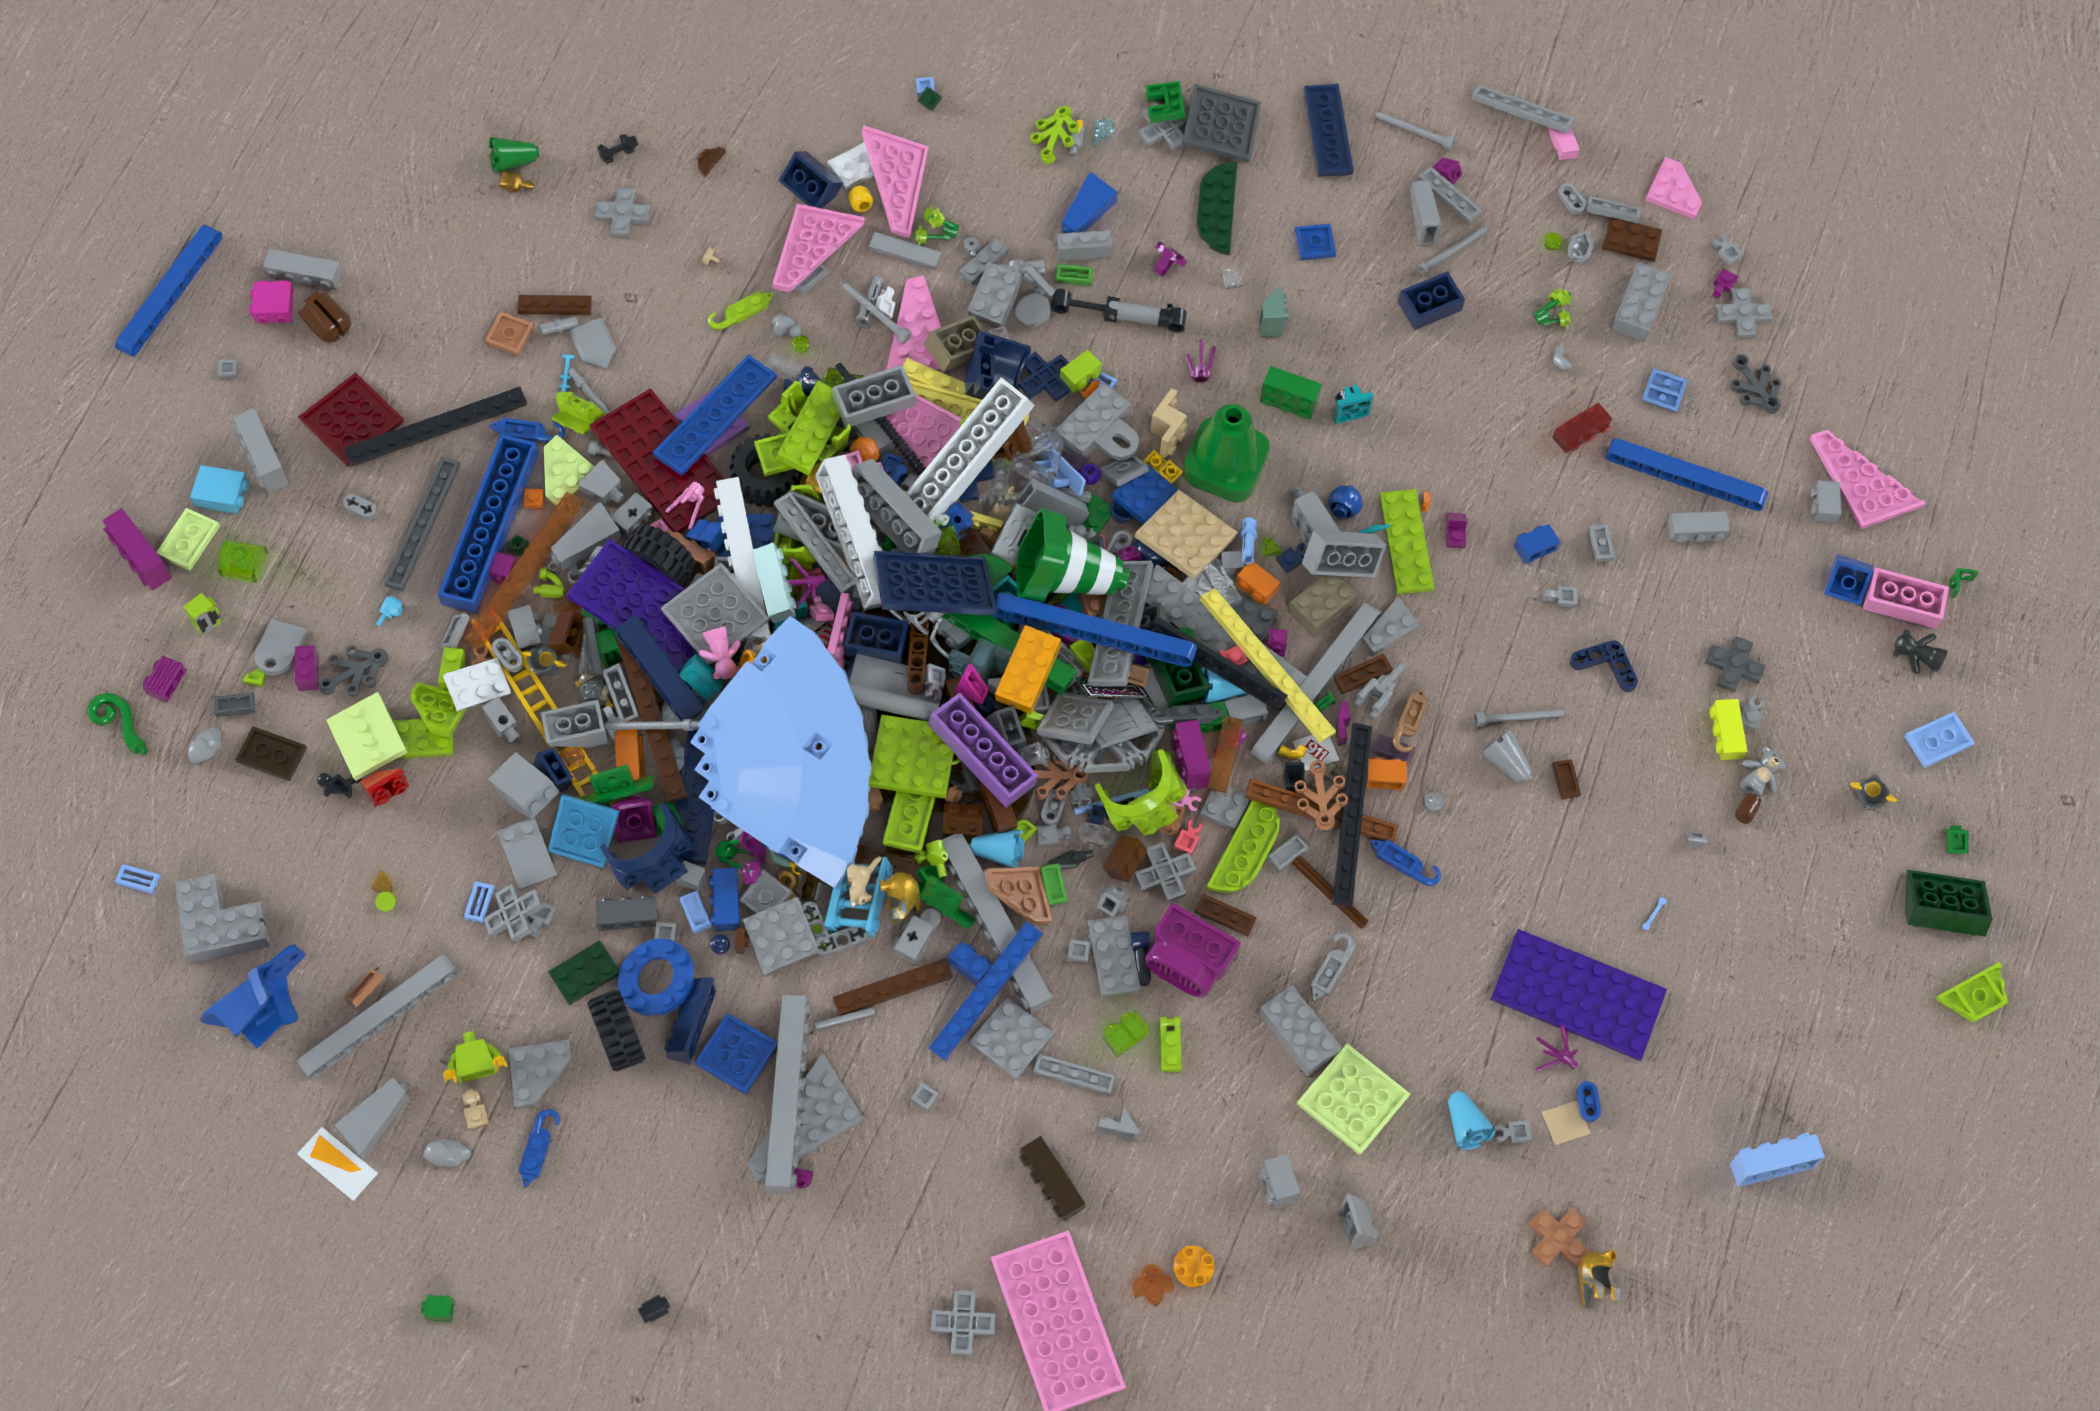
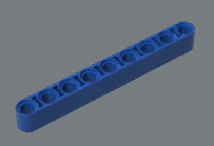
M207 225L200 227L119 335L115 343L116 349L132 357L137 355L219 245L222 239L220 231Z
M1612 439L1606 454V458L1610 462L1755 511L1763 510L1768 496V491L1763 487L1621 439Z

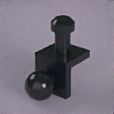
M322 773L318 776L317 783L320 787L324 788L325 797L330 794H344L350 798L352 797L351 785L359 783L362 778L355 781L351 774V777L345 780L340 774L331 778L329 774Z

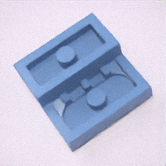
M1653 368L1642 401L1677 412L1688 380Z

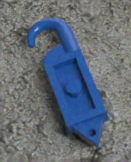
M502 418V420L489 425L498 434L532 442L548 443L555 437L546 435L545 427L539 422ZM553 423V426L559 429L558 436L563 439L565 435L563 426L559 423Z
M1388 839L1386 841L1371 840L1370 843L1377 854L1376 857L1406 876L1412 877L1427 886L1436 885L1440 881L1441 872L1438 867H1432L1436 872V876L1433 879H1429L1421 874L1423 863L1419 858Z
M552 1109L542 1110L537 1115L532 1132H530L518 1171L522 1176L525 1188L536 1178L540 1177L551 1142L549 1131L542 1128L544 1118L551 1115L555 1118L556 1125L560 1123L558 1113Z

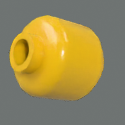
M856 186L848 193V201L856 212H865L871 208L873 197L865 186Z

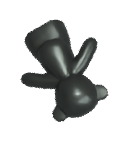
M1905 629L1895 642L1893 655L1895 657L1910 655L1913 672L1918 674L1920 672L1919 660L1938 672L1948 651L1927 646V643L1936 639L1937 635L1935 633L1929 634L1916 642L1910 635V631Z

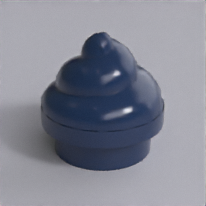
M721 934L714 936L710 942L711 950L716 954L726 953L730 948L728 937Z

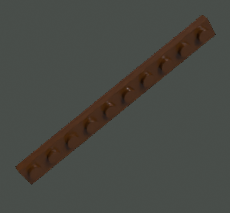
M615 635L642 722H663L649 679ZM666 729L645 730L668 803L688 798Z

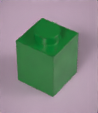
M426 1295V1301H423L421 1305V1314H424L423 1316L428 1321L452 1322L455 1301L450 1296Z

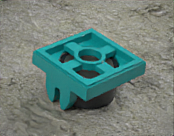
M1353 384L1350 388L1345 386V389L1340 391L1335 397L1334 423L1339 424L1369 416L1374 398L1372 391L1362 394L1361 389L1356 384Z

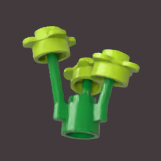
M932 205L930 209L927 208L923 211L924 223L929 222L932 228L942 226L941 232L944 235L927 234V230L921 229V225H919V229L915 230L913 236L915 241H918L919 246L921 243H926L927 238L949 241L950 237H956L959 225L946 221L945 215L940 212V209L935 210Z
M1561 287L1559 288L1560 291L1553 289L1549 295L1550 302L1533 312L1539 325L1544 324L1546 327L1549 324L1559 322L1560 327L1565 326L1568 329V323H1571V316L1569 312L1565 313L1564 308H1562V312L1557 313L1558 318L1549 320L1551 317L1549 309L1552 307L1565 306L1566 304L1572 305L1570 302L1572 296L1567 289L1565 291Z

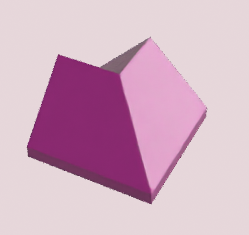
M631 795L612 805L613 809L619 810L615 827L618 843L657 837L650 799Z

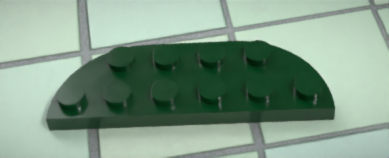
M1226 162L1209 170L1201 181L1199 191L1198 234L1209 245V248L1225 255H1230L1237 162Z

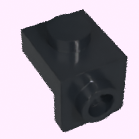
M1303 762L1285 763L1283 778L1286 790L1296 793L1295 783L1297 781L1305 782V765ZM1299 785L1297 788H1298V789H1303L1304 786H1303V785Z

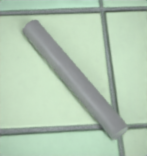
M872 1007L814 1022L816 1030L873 1016L875 1013Z

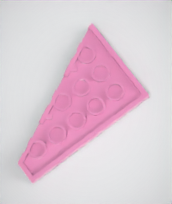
M863 125L861 130L891 233L909 238L929 147Z
M923 275L907 279L897 325L900 328H907L912 333V336L905 344H902L897 340L896 333L894 334L887 370L904 365L906 359L909 358L939 372H943L924 345L930 332L941 328L925 277Z
M1824 430L1810 436L1809 439L1833 482H1840V494L1860 530L1925 506L1924 500L1921 501L1912 495V491L1903 487L1901 483L1890 475L1886 476L1877 469L1878 466L1870 463L1856 450L1852 451L1844 445V441L1836 438L1829 430Z

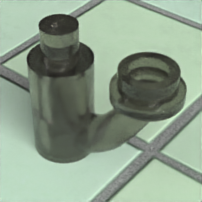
M963 762L960 763L962 769L960 774L964 784L954 780L953 778L956 776L951 771L949 785L952 787L956 785L962 793L967 794L980 790L975 774Z

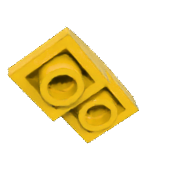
M1155 450L1143 461L1171 484L1183 473L1170 459L1166 461Z

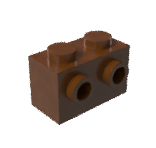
M1121 835L1102 867L1111 878L1129 882L1145 856L1147 849L1139 839Z

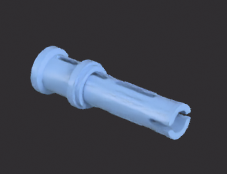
M1251 517L1244 518L1241 521L1242 531L1240 536L1243 540L1242 562L1244 564H1251L1254 561V540L1257 538L1256 529L1258 523Z

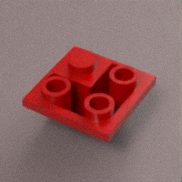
M401 768L377 771L360 781L363 790L375 807L385 804L389 798L403 793L409 787Z

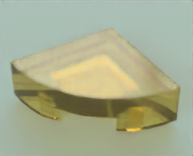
M381 870L371 888L379 893L383 891L392 892V883L387 874Z

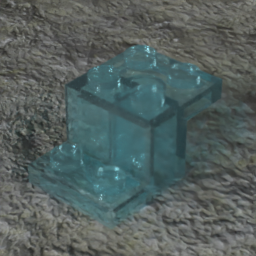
M980 638L970 656L955 649L951 650L949 654V671L954 676L960 677L964 674L968 664H972L986 683L993 668L997 672L1004 674L1013 652Z

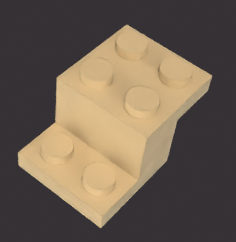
M1172 388L1152 414L1150 429L1152 435L1161 439L1159 455L1165 460L1169 455L1172 456L1178 442L1184 440L1186 436L1185 430L1188 425L1186 423L1187 415L1176 409L1178 391Z

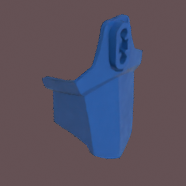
M292 944L269 962L255 967L248 973V980L203 1012L200 1017L201 1023L228 1027L235 1036H238L241 1032L258 1049L282 1025L292 1024L298 1020V1014L289 995L287 976L305 957V952L295 944Z

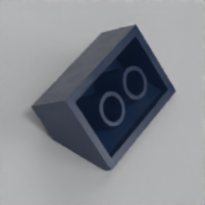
M795 151L778 180L806 205L821 209L836 197L844 183L807 151Z

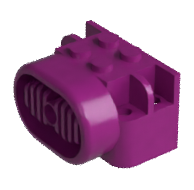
M1171 903L1156 927L1154 944L1145 957V963L1154 974L1185 993L1195 997H1205L1215 981L1221 980L1229 971L1232 962L1237 960L1241 942L1176 904Z

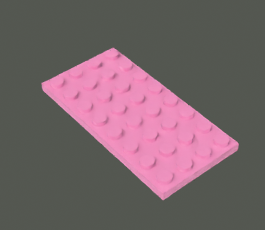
M1069 1231L991 1257L994 1271L1044 1411H1065L1126 1389Z

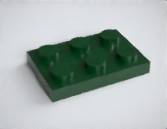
M600 940L548 971L569 1006L616 978L620 972Z

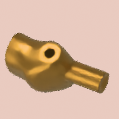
M503 170L499 188L516 193L521 187L532 190L534 183L523 181L522 175L518 172Z

